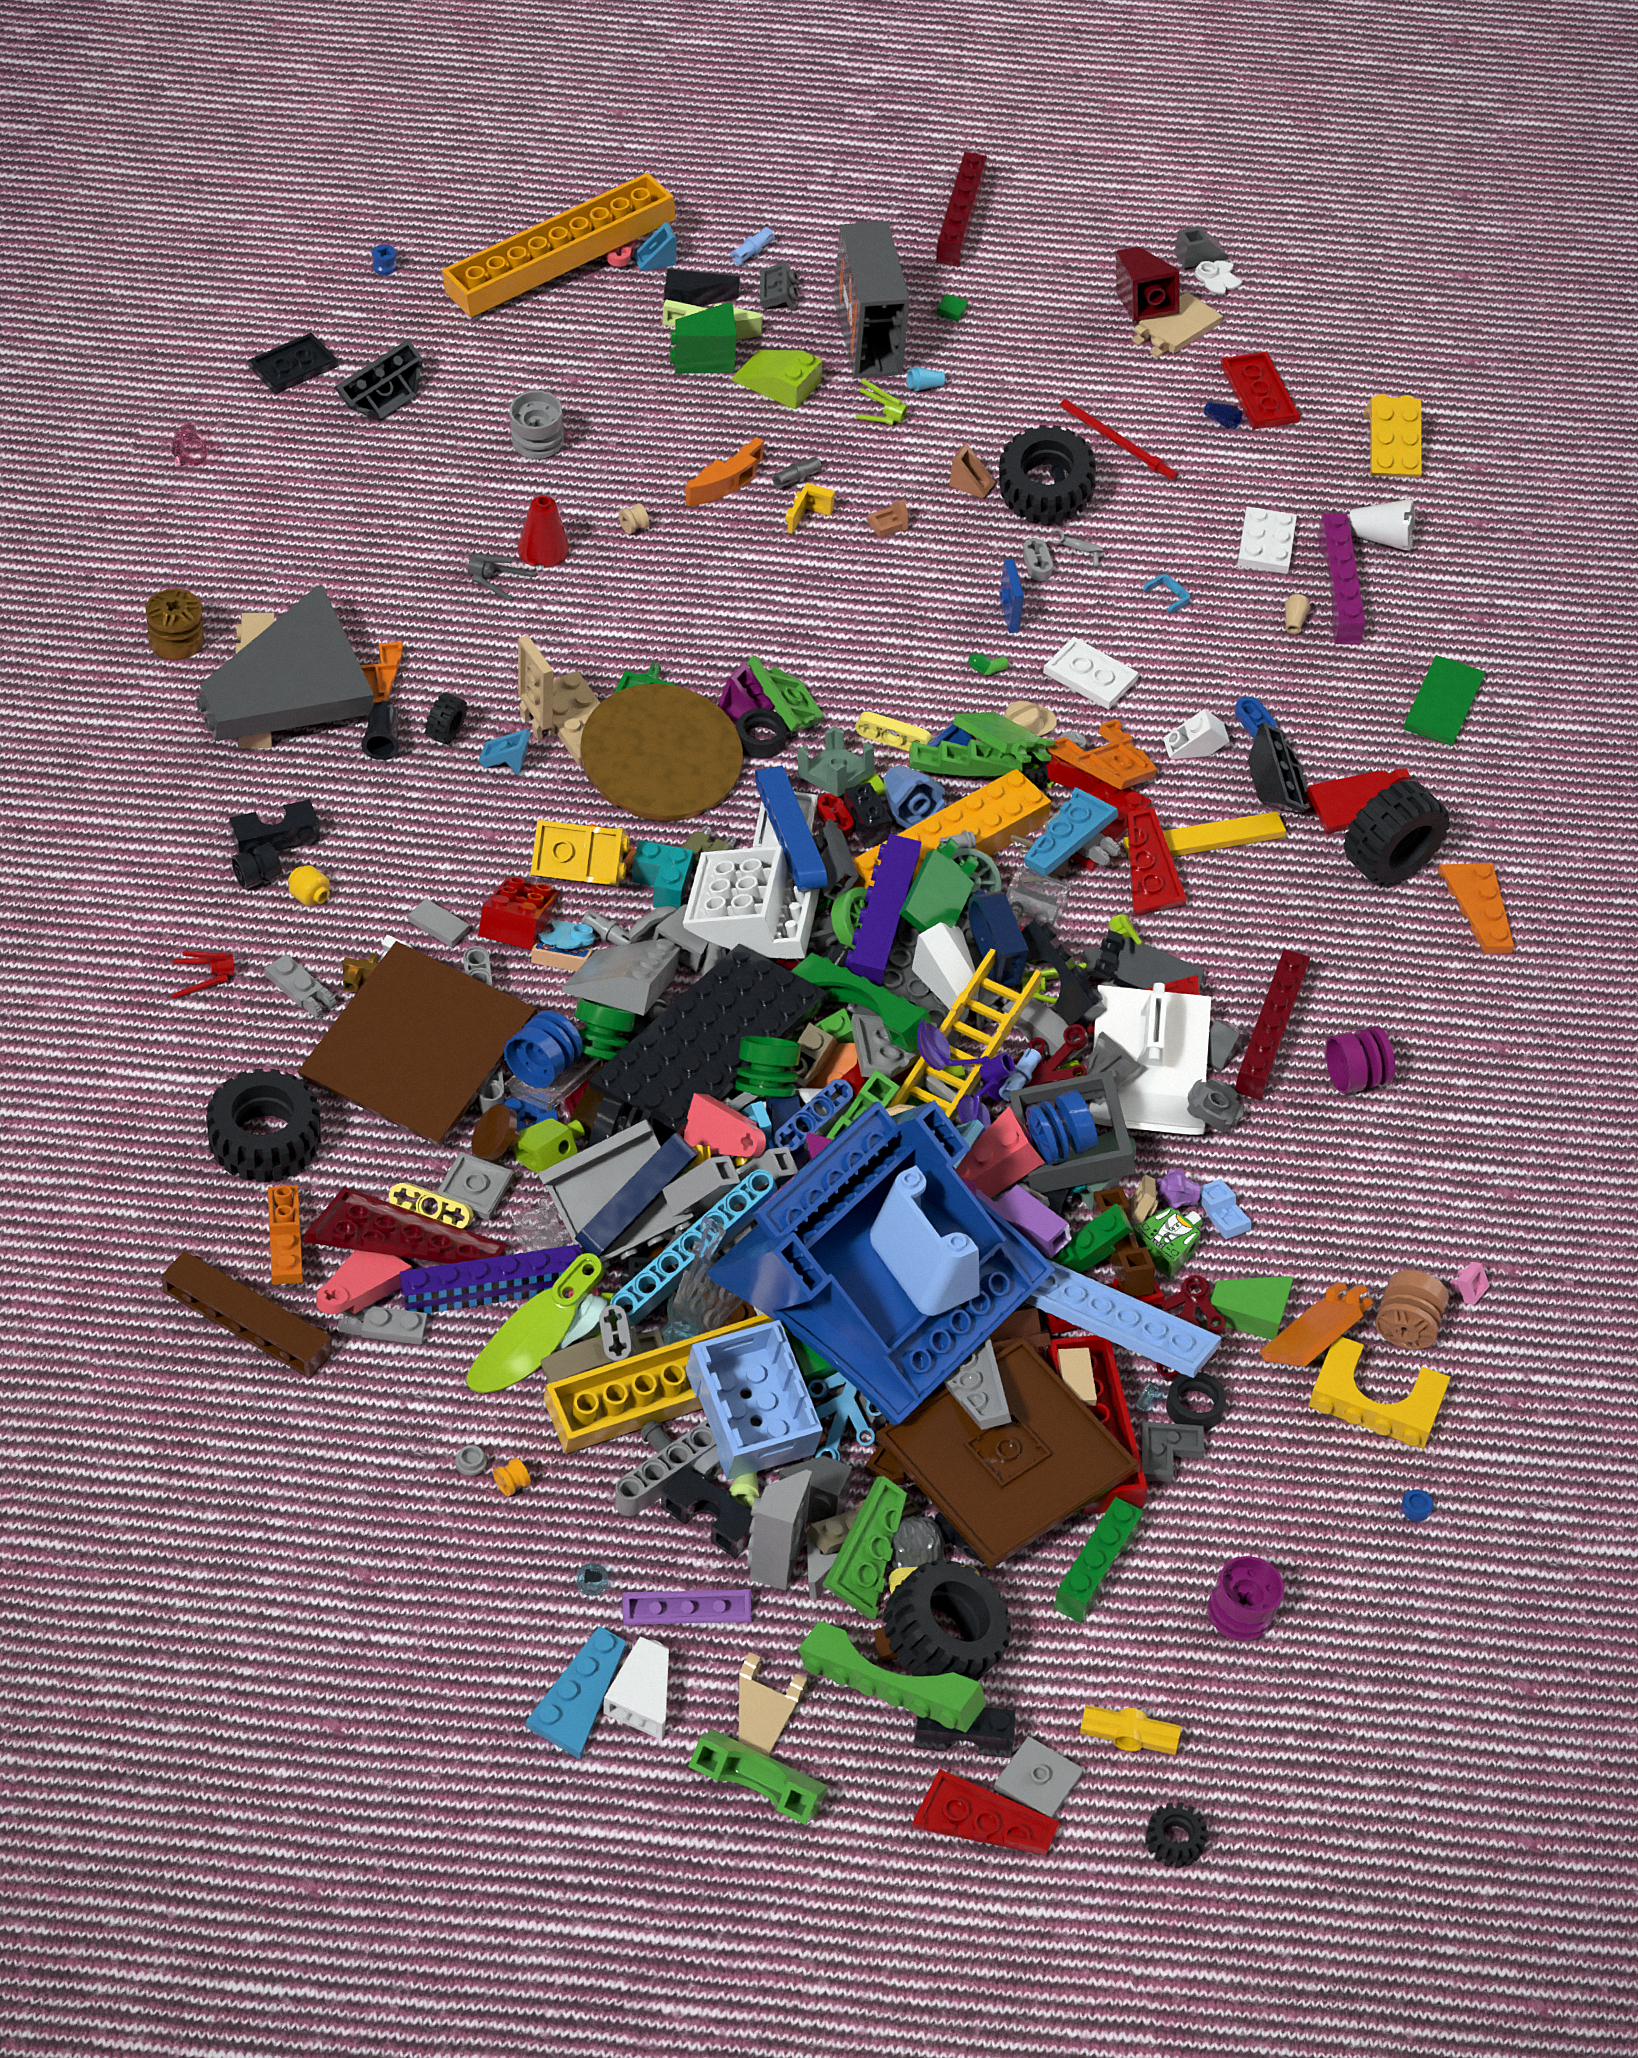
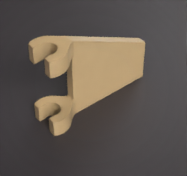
M749 1652L739 1673V1742L769 1757L796 1705L804 1696L807 1690L806 1683L808 1679L795 1674L786 1695H783L753 1681L761 1668V1657Z

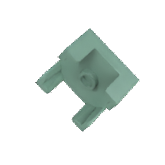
M835 726L825 732V750L809 760L807 745L797 750L798 776L836 797L844 794L846 788L854 787L874 774V746L865 742L863 743V758L845 749L844 731Z

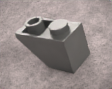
M1195 227L1178 231L1175 255L1183 268L1198 266L1204 261L1214 263L1228 259V255L1220 242L1203 228Z

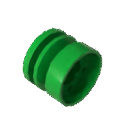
M578 997L574 1017L585 1022V1026H574L582 1040L583 1050L581 1054L598 1060H611L621 1051V1049L615 1048V1046L625 1047L629 1044V1041L618 1036L619 1031H633L637 1014Z
M741 1037L739 1058L750 1062L751 1066L737 1068V1074L747 1078L736 1079L735 1088L766 1098L794 1096L796 1094V1086L787 1082L797 1081L798 1074L785 1070V1068L799 1065L801 1044L773 1037Z

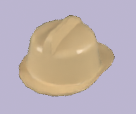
M1028 701L1013 702L1007 707L1004 715H1002L1038 736L1053 731L1057 725V718L1052 711Z

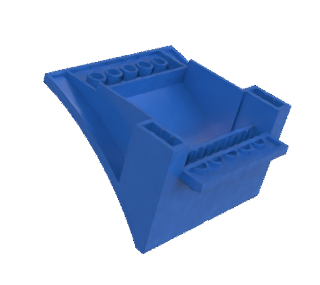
M934 1100L892 1116L889 1115L879 1101L871 1104L752 1214L758 1224L706 1273L714 1283L742 1298L774 1321L780 1320L786 1330L800 1339L845 1377L892 1425H898L1032 1294L1055 1269L1015 1228L973 1194L952 1168L971 1147ZM914 1166L919 1168L926 1179V1189L920 1195L921 1209L939 1236L942 1238L952 1233H963L970 1237L979 1249V1296L934 1316L923 1314L916 1308L872 1247L870 1241L871 1228L895 1179L900 1173Z

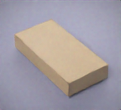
M1089 1348L1058 1349L1057 1357L1061 1379L1086 1406H1096L1097 1397Z

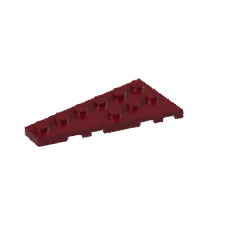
M343 1187L305 1232L304 1239L305 1243L448 1264L505 1256L507 1251L506 1244L347 1187Z

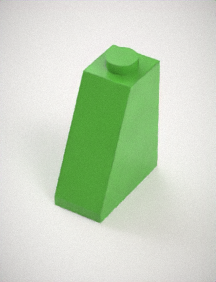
M1293 1277L1217 1280L1214 1292L1211 1291L1208 1299L1216 1312L1224 1317L1226 1327L1273 1340L1277 1336ZM1220 1321L1213 1322L1215 1324L1221 1325Z

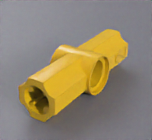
M1085 1705L1080 1734L1113 1741L1116 1747L1125 1751L1133 1752L1146 1748L1176 1755L1181 1726L1149 1719L1144 1712L1135 1708H1124L1117 1712Z

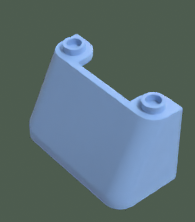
M914 1166L900 1173L895 1179L871 1228L870 1241L872 1247L916 1308L923 1314L934 1316L979 1296V1249L971 1238L963 1233H952L942 1238L939 1236L921 1209L920 1195L926 1189V1179L919 1168Z

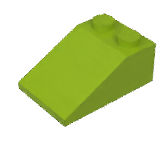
M758 350L732 377V381L796 410L821 383L823 360L802 350Z

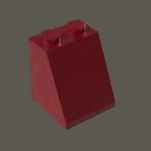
M1139 246L1116 251V293L1133 322L1180 313V276L1178 268Z

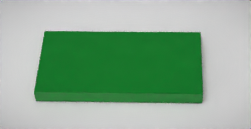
M1435 655L1405 720L1403 729L1453 746L1482 683L1485 671Z

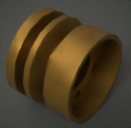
M178 588L166 589L154 594L145 606L149 647L156 655L164 659L184 660L194 656L202 649L204 644L200 600L193 593Z

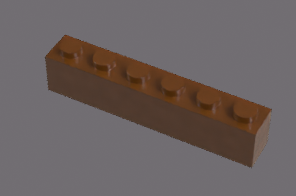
M183 1251L161 1275L163 1293L309 1379L332 1355L331 1336L323 1328L314 1327L305 1322L299 1314L288 1312L280 1307L275 1300L264 1298L256 1293L251 1286L247 1284L242 1285L235 1281L227 1272L211 1267L199 1256H193Z

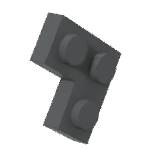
M1142 1421L1141 1464L1145 1480L1172 1482L1173 1456L1202 1459L1204 1453V1426Z

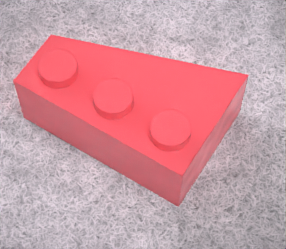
M1008 1106L972 1144L971 1149L966 1153L955 1169V1172L961 1178L974 1181L978 1190L992 1198L1045 1162L1035 1147L1025 1125Z

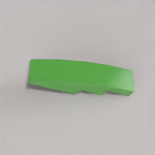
M973 739L970 740L968 746L941 741L939 747L912 742L909 748L910 769L960 776H1001L1016 768L1020 772L1023 770L1022 762L1011 753L1005 754L985 742Z

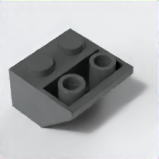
M821 1456L782 1469L779 1481L804 1470L812 1471L807 1519L816 1523L843 1513L849 1500L853 1467L829 1457Z

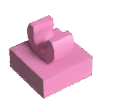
M1471 1262L1466 1269L1458 1270L1459 1278L1457 1280L1451 1279L1450 1284L1454 1292L1462 1294L1465 1303L1475 1305L1490 1285L1482 1263Z

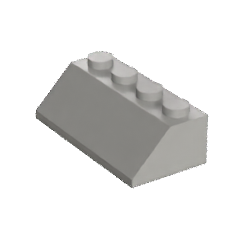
M804 1470L765 1487L761 1498H755L751 1510L753 1519L749 1533L752 1534L748 1544L750 1552L746 1566L751 1567L750 1580L782 1590L787 1589L805 1540L812 1471Z

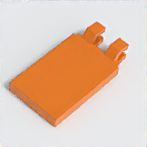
M1336 1282L1327 1288L1325 1299L1317 1301L1260 1350L1263 1360L1301 1367L1307 1366L1362 1318L1363 1313L1373 1304L1371 1298L1362 1297L1359 1300L1360 1295L1368 1291L1366 1286L1356 1285L1347 1291V1295L1342 1294L1340 1297L1339 1293L1347 1289L1345 1283Z

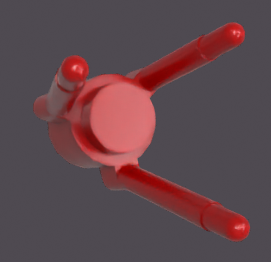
M183 951V956L194 958L173 959L174 964H209L210 974H216L217 977L175 992L171 997L175 999L218 983L228 982V976H234L235 974L233 954H226V952Z

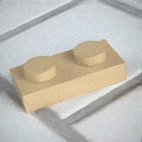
M1144 1174L1131 1198V1218L1140 1223H1143L1146 1215L1152 1216L1158 1204V1200H1156L1158 1191L1155 1190V1179Z

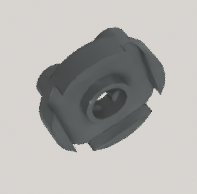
M1210 1078L1208 1082H1201L1202 1079L1197 1080L1187 1097L1189 1102L1187 1110L1189 1114L1195 1118H1200L1220 1132H1226L1229 1127L1235 1126L1245 1111L1243 1102L1240 1105L1236 1099L1238 1093L1232 1087L1217 1079Z

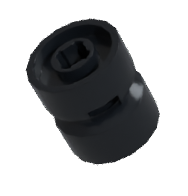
M270 843L254 847L252 853L243 851L231 856L235 877L240 886L245 890L259 885L261 879L270 881L282 876L279 857Z

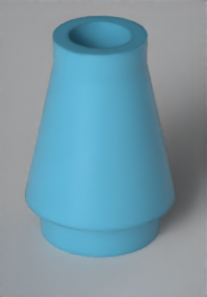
M917 366L909 369L907 372V386L914 391L944 386V372Z

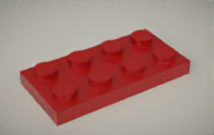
M1103 780L1089 793L1117 808L1118 817L1099 832L1105 837L1112 838L1116 843L1128 832V812L1148 808L1151 806L1152 801L1129 787L1120 790ZM1077 851L1069 857V859L1091 871L1098 865V863L1084 857Z

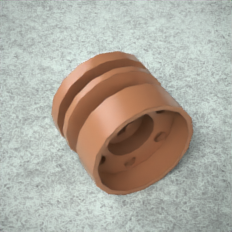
M1403 1270L1394 1273L1389 1278L1383 1301L1376 1317L1375 1326L1377 1331L1385 1340L1396 1346L1415 1350L1428 1348L1435 1343L1441 1319L1449 1299L1447 1288L1440 1280L1421 1271Z

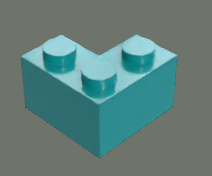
M639 840L633 858L632 882L654 886L653 908L662 906L680 908L692 874L693 850Z

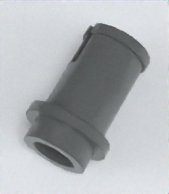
M652 1420L641 1429L642 1439L644 1442H649L657 1452H660L673 1443V1441L662 1430L663 1425Z

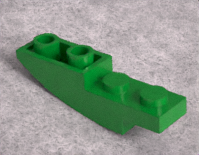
M1114 1204L1073 1234L1071 1241L1051 1259L1042 1252L1040 1253L1044 1258L1080 1273L1115 1252L1114 1244L1133 1231L1123 1208L1118 1204Z

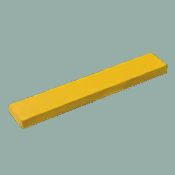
M1276 811L1165 830L1163 834L1171 856L1174 857L1284 838L1286 829ZM1124 837L1123 846L1129 857L1128 837Z

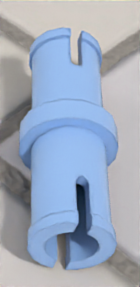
M764 227L753 237L746 238L744 244L731 252V257L735 256L732 258L734 263L741 265L752 255L759 254L761 248L774 240V235L769 237L773 234L771 229Z
M1030 1048L1025 1050L1023 1056L1015 1065V1073L1009 1075L999 1090V1094L1004 1100H1010L1009 1091L1022 1089L1024 1085L1029 1084L1032 1072L1042 1059L1038 1051L1034 1049L1030 1051Z

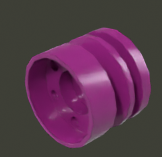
M1374 1025L1367 1029H1358L1354 1034L1351 1032L1332 1035L1327 1039L1325 1045L1327 1069L1335 1088L1340 1093L1357 1092L1363 1090L1366 1085L1373 1088L1379 1084L1386 1085L1393 1081L1395 1075L1394 1053L1390 1040L1380 1026Z
M1241 1556L1227 1562L1221 1570L1208 1600L1207 1612L1211 1623L1221 1634L1233 1640L1252 1641L1265 1635L1284 1597L1285 1585L1281 1574L1272 1564L1257 1557Z

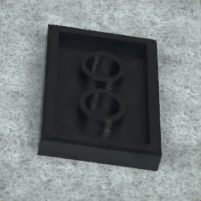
M309 333L249 359L248 367L276 395L339 367L338 359L312 333Z

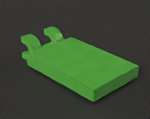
M997 712L955 714L954 725L1005 754L1011 753L1015 755L1022 763L1031 762L1032 757L1027 755L1026 752L1034 753L1041 761L1051 760V755L1046 752V746H1054L1055 740L1041 738Z

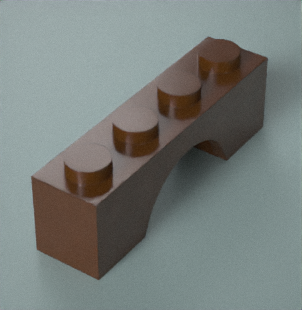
M1123 1187L1094 1191L1093 1219L1097 1218L1114 1204H1118L1123 1208L1133 1229L1131 1208ZM1133 1230L1114 1244L1116 1251L1110 1254L1108 1258L1122 1293L1131 1297L1153 1294L1155 1266L1147 1247L1139 1248Z

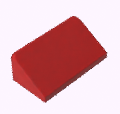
M1050 752L1048 753L1051 755V760L1046 761L1048 777L1051 781L1071 789L1077 787L1088 794L1100 782L1101 779Z

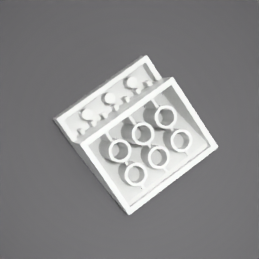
M782 846L701 852L683 926L697 936L727 949L733 950L740 943L763 957L783 959L805 958L820 888L803 892L797 890L791 872H789Z

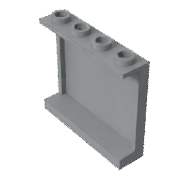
M647 1120L538 1173L542 1183L546 1185L574 1245L579 1244L575 1240L577 1234L661 1147ZM662 1193L615 1244L599 1258L604 1265V1270L611 1267L609 1261L619 1256L622 1260H625L637 1254L636 1248L645 1243L651 1247L665 1240L663 1234L673 1229L676 1233L678 1230H686L691 1227L690 1221L696 1218L695 1215L691 1212L687 1215L673 1217L666 1198ZM580 1245L581 1253H582V1254L588 1253V1252ZM589 1268L586 1271H594V1268Z

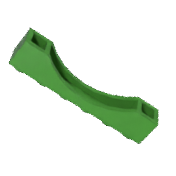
M822 1621L815 1625L798 1648L803 1666L809 1673L832 1679L841 1686L847 1685L855 1688L866 1696H875L885 1700L891 1706L903 1707L913 1711L919 1717H928L936 1720L950 1729L956 1728L967 1732L987 1704L980 1682L954 1672L937 1676L918 1677L886 1671L870 1663L860 1655L850 1642L845 1630Z

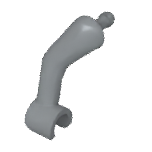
M1055 528L1051 530V534L1056 533L1061 536L1060 540L1051 541L1052 545L1059 546L1063 544L1080 551L1093 553V566H1099L1098 553L1103 552L1102 547L1064 536V532L1061 529Z

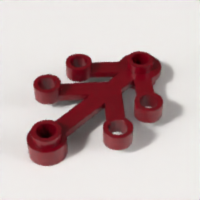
M1078 1024L1067 1027L1063 1033L1065 1043L1045 1065L1044 1054L1047 1052L1045 1041L1040 1037L1031 1039L1028 1048L1031 1051L1035 1046L1042 1045L1039 1049H1034L1040 1053L1042 1059L1032 1072L1033 1078L1029 1084L1024 1085L1022 1088L1075 1078V1075L1079 1072H1083L1081 1076L1089 1075L1086 1067L1081 1064L1069 1069L1055 1071L1074 1050H1081L1086 1046L1088 1035L1084 1027ZM1021 1058L1013 1059L1015 1065H1017Z
M1192 1275L1186 1278L1180 1292L1163 1301H1156L1151 1304L1155 1308L1164 1309L1166 1313L1184 1304L1182 1312L1175 1315V1317L1201 1328L1194 1316L1197 1306H1199L1207 1318V1326L1211 1333L1218 1335L1226 1329L1224 1317L1216 1312L1208 1299L1211 1294L1210 1283L1199 1275ZM1194 1289H1201L1197 1294L1191 1293ZM1215 1321L1221 1322V1325L1218 1327L1211 1326ZM1217 1350L1208 1361L1215 1359V1357L1217 1356ZM1158 1362L1156 1363L1158 1375L1165 1381H1174L1175 1378L1181 1375L1176 1370L1171 1373H1165L1169 1367Z

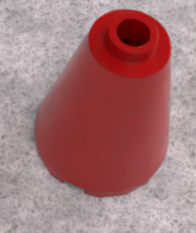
M538 496L531 501L517 544L518 555L521 560L535 567V564L544 565V568L557 566L566 559L569 550V543L556 501L548 496Z

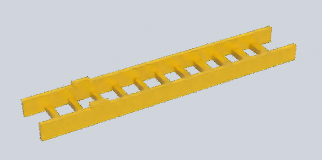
M994 949L989 950L963 992L957 997L951 1007V1011L939 1028L946 1038L951 1030L954 1029L987 1045L980 1058L987 1055L989 1059L996 1055L1041 984V971L1037 969L1021 994L987 979V974L996 962V950ZM981 986L1015 1002L1009 1013L1005 1012L1002 1014L972 1000V998ZM966 1007L1001 1023L994 1037L958 1021ZM950 1046L951 1057L957 1060L976 1059V1057ZM921 1056L888 1108L899 1104L904 1105L910 1095L927 1103L935 1100L953 1123L958 1115L960 1098L964 1095L970 1096L982 1077L980 1074L982 1063L971 1064L970 1066L974 1068L966 1081L943 1070L937 1071L933 1069ZM924 1073L960 1089L952 1103L916 1087Z

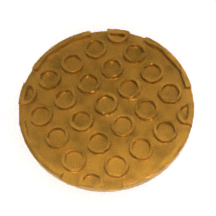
M644 684L614 693L593 710L582 731L580 756L588 780L600 791L599 794L615 807L620 806L632 812V815L644 819L678 821L699 816L701 812L711 807L715 808L728 797L729 792L737 783L740 775L743 749L737 729L731 719L708 698L679 686Z

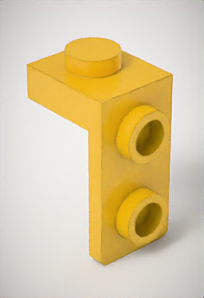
M806 482L802 491L796 493L793 508L789 507L785 516V522L788 523L787 533L793 534L806 509L830 516L834 509L835 491Z

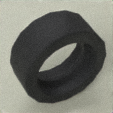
M764 708L751 709L743 713L738 719L736 729L744 754L752 758L766 759L778 755L784 749L787 725L777 712ZM763 727L774 731L777 735L771 739L760 740L750 737L746 732L752 728Z
M1198 1372L1194 1378L1181 1374L1174 1379L1169 1387L1166 1410L1170 1419L1175 1424L1204 1426V1431H1207L1216 1426L1222 1418L1226 1404V1393L1222 1384L1215 1377L1206 1373ZM1199 1391L1206 1394L1213 1401L1214 1407L1210 1411L1203 1413L1192 1412L1179 1403L1178 1397L1183 1392Z

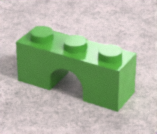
M875 1070L858 1093L844 1116L840 1117L826 1138H836L874 1102L879 1101L886 1109L896 1096L900 1086Z

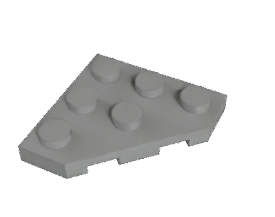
M852 1015L850 1023L862 1077L870 1078L874 1071L877 1070L891 1079L917 1063L922 1056L919 1047L910 1054L891 1044L883 1021L879 1016ZM931 1022V1024L937 1028V1024Z

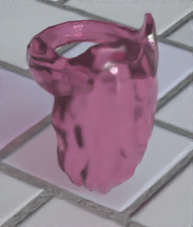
M192 420L185 423L174 435L170 452L179 467L184 465L198 466L207 458L208 452L204 441L193 433L196 421ZM188 441H194L201 446L203 451L201 458H191L186 454L183 449Z

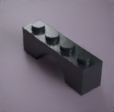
M1034 919L1021 931L1029 949L1026 963L1035 966L1050 963L1058 972L1061 987L1059 997L1054 1005L1068 1027L1078 1024L1085 1029L1107 1010L1101 1002L1103 1000L1101 993L1095 987L1090 986L1086 980L1088 978L1087 973L1081 966L1075 964L1071 958L1073 956L1072 951L1057 938L1058 931L1051 923Z

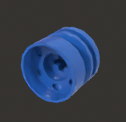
M551 1010L541 1011L506 1042L504 1047L505 1059L511 1071L522 1082L535 1088H546L580 1057L583 1050L582 1040L577 1029L564 1016Z
M1071 1090L1055 1096V1109L1048 1101L1040 1102L1039 1107L1032 1105L1026 1109L1027 1123L1032 1141L1048 1165L1057 1163L1059 1157L1063 1160L1069 1158V1146L1076 1154H1080L1098 1145V1136L1093 1118L1086 1102L1077 1090Z

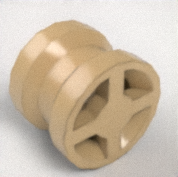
M638 503L633 505L632 509L624 508L619 511L621 526L627 534L634 533L637 528L644 529L649 527L648 514L642 504Z

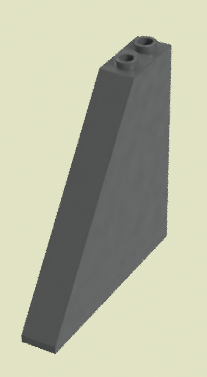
M318 585L200 684V696H196L198 711L204 714L207 731L212 732L215 741L369 715L373 708L374 694L323 585Z

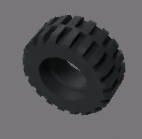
M1039 425L1037 429H1033V427L1026 429L1024 434L1018 433L1013 437V442L1009 441L1004 447V452L1001 453L999 459L1001 497L1005 499L1007 507L1011 510L1014 508V514L1021 518L1025 516L1027 521L1033 523L1035 520L1041 521V524H1048L1051 521H1055V524L1061 523L1064 518L1070 520L1075 517L1077 511L1082 512L1087 507V503L1092 500L1096 481L1095 457L1091 447L1086 444V440L1080 435L1076 437L1074 431L1068 428L1065 431L1061 429V426L1053 425V428ZM1054 465L1067 471L1069 476L1061 482L1046 485L1030 480L1026 473L1037 466Z
M1401 781L1400 784L1394 783L1388 789L1379 791L1376 797L1369 799L1366 802L1367 805L1357 812L1356 818L1348 826L1349 831L1345 833L1344 852L1348 860L1373 884L1381 886L1398 884L1400 880L1404 881L1410 878L1411 874L1417 873L1425 863L1432 859V855L1438 852L1441 847L1440 844L1445 840L1447 836L1446 831L1450 826L1448 810L1419 782Z
M263 1068L254 1069L253 1073L247 1074V1071L239 1073L237 1075L238 1078L233 1079L231 1077L225 1081L223 1088L219 1087L212 1095L213 1099L209 1101L207 1106L208 1141L210 1151L214 1154L216 1162L220 1166H224L225 1170L230 1174L235 1175L238 1173L239 1178L248 1181L250 1178H254L256 1182H265V1179H273V1181L282 1180V1176L288 1174L290 1177L298 1172L299 1167H306L311 1162V1157L313 1158L319 1149L318 1144L321 1142L319 1104L314 1092L309 1090V1086L301 1079L296 1081V1076L288 1072L284 1075L280 1073V1070L271 1069V1071H263ZM259 1116L278 1117L288 1123L283 1129L265 1135L252 1134L240 1128L246 1121Z
M933 1560L931 1563H924L913 1570L889 1596L883 1614V1621L887 1623L884 1626L885 1636L891 1641L889 1647L892 1653H896L900 1658L898 1662L903 1668L907 1666L912 1671V1676H937L954 1672L978 1681L1006 1653L1005 1649L1009 1646L1011 1639L1009 1633L1011 1631L1010 1618L1006 1617L1008 1608L1006 1603L1001 1602V1594L997 1588L993 1589L988 1583L990 1580L984 1575L979 1576L976 1574V1569L968 1565L962 1567L960 1562L949 1560L946 1563L945 1560ZM931 1608L938 1609L951 1617L959 1627L964 1641L957 1640L945 1633L935 1621Z

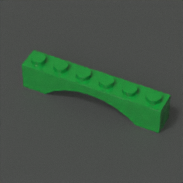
M811 953L791 971L827 991L828 1000L826 1002L858 1004L876 1013L883 1021L891 1044L910 1054L919 1047L917 1032L921 1020L924 1019L928 1024H931V1015L924 1007H917L909 1003L904 997H898L890 993L883 986L878 987L872 984L867 978L851 973L846 967L841 968L835 965L826 957L822 958Z

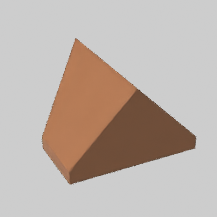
M965 443L952 459L949 486L979 498H984L994 485L995 480L969 445Z

